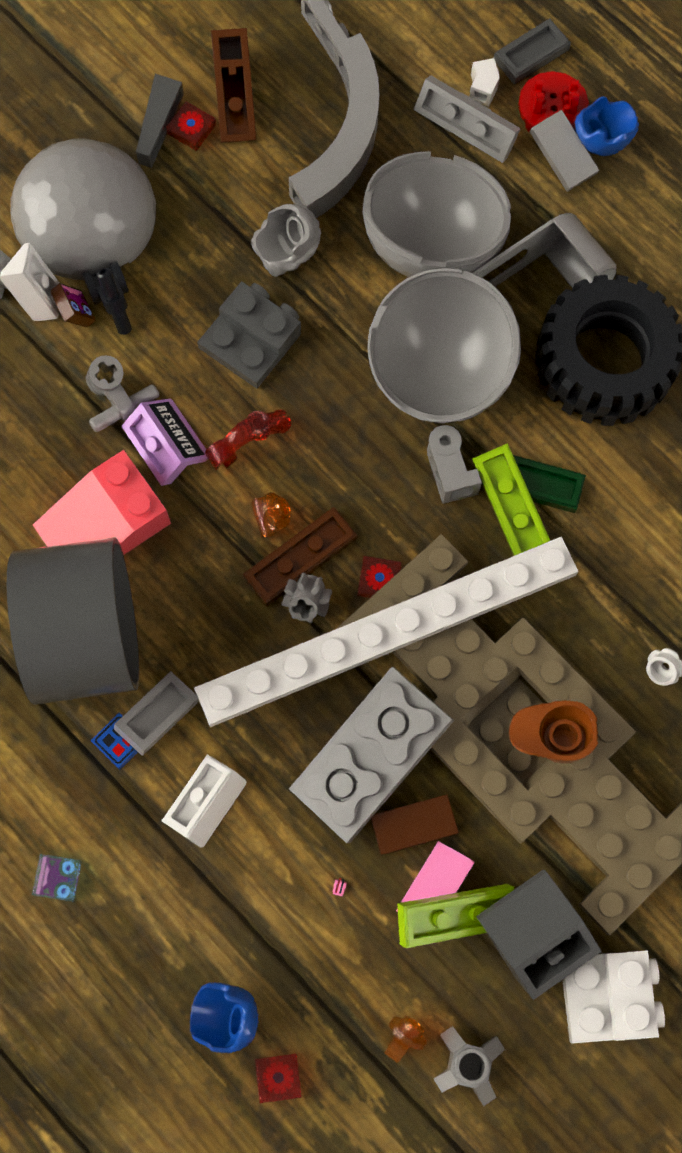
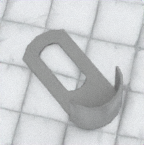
M564 213L551 219L472 273L482 278L524 249H527L528 252L519 262L491 279L489 283L496 287L543 254L547 256L572 288L574 283L583 279H587L590 284L594 276L608 275V280H613L616 275L617 265L576 215Z

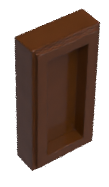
M448 794L377 813L370 819L381 856L459 834Z

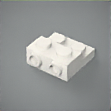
M648 950L598 954L563 979L570 1043L659 1037L658 1028L665 1026V1014L662 1003L660 1001L654 1002L652 985L659 984V969L656 959H649Z

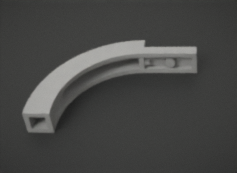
M301 0V13L338 69L346 87L349 102L346 118L333 143L316 161L289 177V196L293 203L306 206L308 210L313 212L315 218H318L336 205L349 192L368 163L377 133L379 82L375 62L362 34L358 33L350 37L343 23L338 24L334 18L333 10L328 0Z

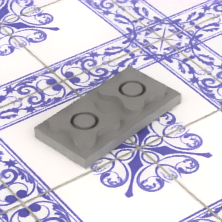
M391 667L291 785L289 790L346 843H351L453 723L454 719L396 668Z

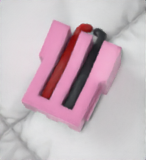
M335 879L333 894L343 896L347 885L344 879Z

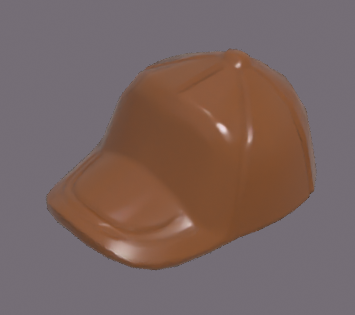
M563 700L528 706L518 711L510 723V741L517 750L526 754L547 758L556 763L579 761L588 756L598 745L597 717L589 707L580 702Z

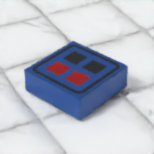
M120 713L91 740L119 770L138 753L114 730L115 723L123 717Z

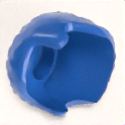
M605 96L598 98L591 105L584 108L576 115L575 132L582 144L590 153L599 156H612L623 150L635 137L639 127L636 112L627 101L609 102Z
M215 982L203 985L197 992L191 1006L190 1031L193 1039L201 1045L208 1047L212 1052L232 1053L247 1047L253 1041L259 1023L257 1004L254 997L244 988L227 983Z

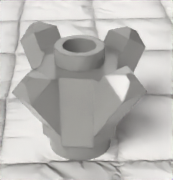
M453 1026L440 1034L450 1051L447 1069L433 1078L441 1092L459 1084L473 1088L483 1106L497 1098L489 1083V1075L492 1061L505 1050L498 1037L495 1036L481 1047L466 1044Z

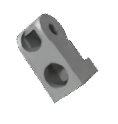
M449 425L436 427L430 433L427 447V456L442 504L479 495L482 484L478 469L467 471L460 451L462 444L461 435L457 429Z

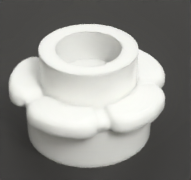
M672 649L654 650L648 656L647 674L658 685L674 684L678 682L679 677H682V660H680L678 653ZM663 663H667L669 668H666Z

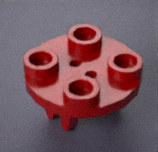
M555 71L539 73L529 79L521 89L518 102L520 116L525 122V128L529 133L532 127L560 110L564 112L575 130L576 115L589 105L586 90L579 83V80L566 73Z

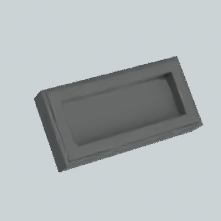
M549 18L495 52L494 59L496 64L515 85L567 52L571 42Z

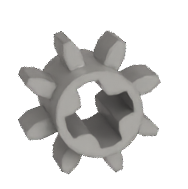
M302 573L298 582L292 579L288 580L284 590L286 594L282 606L289 607V612L293 619L296 618L312 623L317 614L323 617L326 616L332 590L325 589L322 577Z

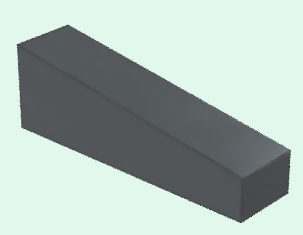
M155 74L136 150L139 164L152 168L184 96L182 82Z

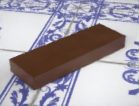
M333 507L243 573V578L267 607L285 593L284 590L289 579L298 582L302 573L310 575L357 540V534L336 508Z

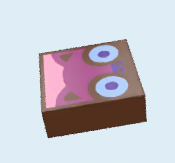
M61 283L50 290L64 321L83 327H88L96 321L82 290Z

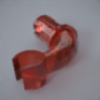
M283 409L268 413L253 411L247 418L231 429L223 439L210 445L206 449L205 455L215 470L222 464L225 468H228L237 460L238 456L235 453L237 450L253 440L263 441L269 435L288 432L291 427V419L289 416L284 417L287 412Z

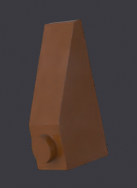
M247 28L211 30L221 143L256 140Z

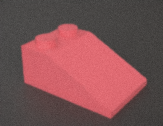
M122 450L91 470L33 524V527L47 546L116 537L121 545L123 555H125L169 526L171 522L164 505L127 453Z

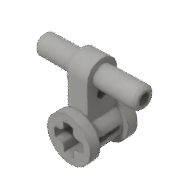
M107 355L93 360L86 375L89 389L97 395L106 396L112 405L109 409L89 420L90 426L95 432L103 430L120 419L123 422L126 421L140 403L153 401L159 397L157 388L152 384L128 397L120 384L123 379V367L116 358ZM100 368L104 373L110 371L113 374L110 383L106 379L99 381L96 378Z

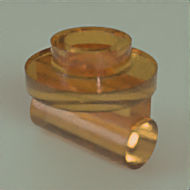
M271 492L251 501L262 538L274 536L277 531L284 529L290 524L291 508L283 497Z

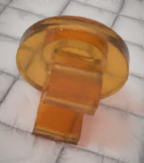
M404 1016L403 1019L393 1017L389 1022V1027L395 1035L384 1053L399 1063L409 1047L423 1050L427 1044L423 1036L424 1028L409 1016Z

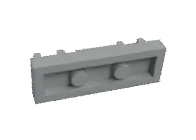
M432 75L425 79L413 109L502 163L508 158L521 129Z

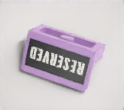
M172 399L140 403L121 426L161 486L171 484L188 465L206 462L210 457V454Z

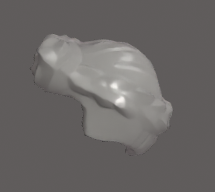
M296 204L279 206L268 212L267 219L264 220L261 228L254 232L251 239L252 249L260 257L264 268L273 277L285 274L286 271L296 270L300 264L308 261L318 248L321 235L319 221L306 206Z

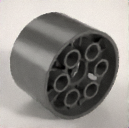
M113 537L11 552L7 566L8 617L16 665L23 689L29 701L36 705L136 691L139 686V649L136 620L127 567L118 539Z

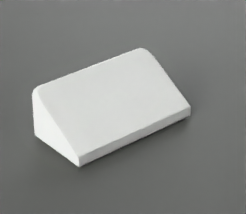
M24 243L2 270L0 280L32 320L58 319L60 311L50 290L58 285L59 281L30 243Z
M207 754L162 819V822L200 848H203L247 782L236 771Z

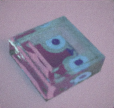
M40 854L32 895L74 902L82 861Z

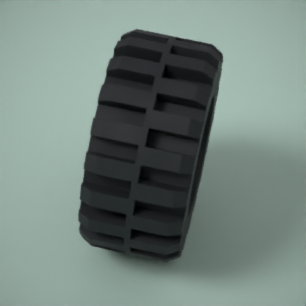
M608 275L594 276L590 284L587 279L574 283L572 291L565 289L557 297L556 303L551 305L537 341L535 365L540 367L537 375L541 385L549 384L546 394L553 402L560 400L563 403L561 410L570 416L575 411L582 415L580 421L591 424L593 419H600L602 426H613L617 419H620L623 424L633 422L638 414L646 416L653 411L656 404L662 402L682 368V324H676L679 315L674 306L671 305L667 308L664 304L666 297L659 291L655 293L647 289L649 284L638 280L637 284L628 282V276L616 275L615 280H608ZM593 328H609L619 331L630 338L636 345L641 356L642 366L636 371L627 374L602 372L591 366L583 358L577 347L576 337L584 331Z

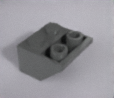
M544 869L476 916L511 973L532 1000L602 952L581 917Z

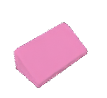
M438 841L401 903L456 893L475 861Z

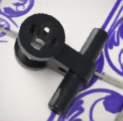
M114 261L110 263L109 268H102L93 274H90L89 271L83 273V279L94 305L103 304L106 312L112 315L119 334L126 335L130 333L132 326L126 313L128 305L124 296L129 290L118 262Z

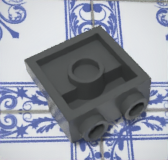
M241 281L220 306V315L199 339L197 344L200 350L257 389L301 335V322L298 320L299 314L291 306L282 303L278 307L268 300L270 296L262 286L253 283L249 287Z

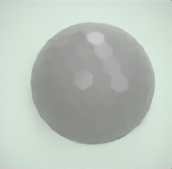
M70 139L48 146L25 165L12 191L10 205L11 222L20 245L23 246L24 243H30L53 274L69 279L84 280L82 274L89 271L90 274L96 273L102 268H109L110 263L117 261L121 267L128 262L130 264L142 253L154 230L156 201L151 184L144 171L127 153L104 142L90 139Z
M415 152L388 161L373 174L365 191L363 219L367 236L376 253L391 268L406 277L439 268L459 269L473 273L495 258L504 246L510 231L511 205L500 183L479 165L454 155L452 160L431 157V152Z
M439 268L426 270L399 283L380 303L368 334L369 365L381 391L401 411L417 419L435 423L470 419L497 402L510 386L521 355L520 328L511 305L500 291L487 280L459 269Z

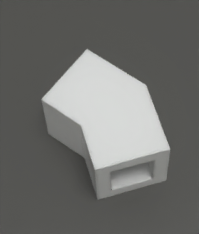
M494 58L473 62L471 71L473 83L469 97L487 107L490 106L500 78Z

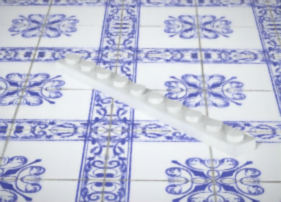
M561 536L194 687L209 726L213 727L577 575L578 570Z

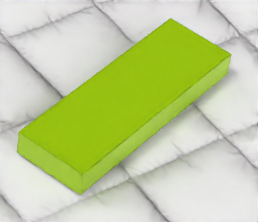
M508 443L472 458L475 469H478L482 485L513 555H518L549 542V536Z
M503 884L397 903L400 945L405 948H411L486 933L476 916L512 892L514 886Z

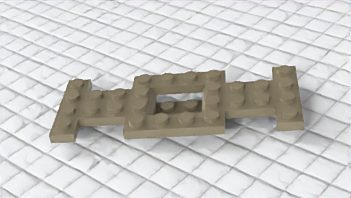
M442 534L439 535L338 628L447 584L467 566L468 561ZM524 617L496 643L470 619L392 652L436 698L433 702L454 719L453 723L431 747V750L505 829L521 844L550 817L606 875L578 906L607 936L611 935L682 864V802L665 818L608 760L636 731ZM520 675L548 703L563 700L583 703L594 712L597 717L598 745L588 756L572 763H556L547 758L523 753L512 745L509 737V728L514 715L525 707L544 704L519 679Z

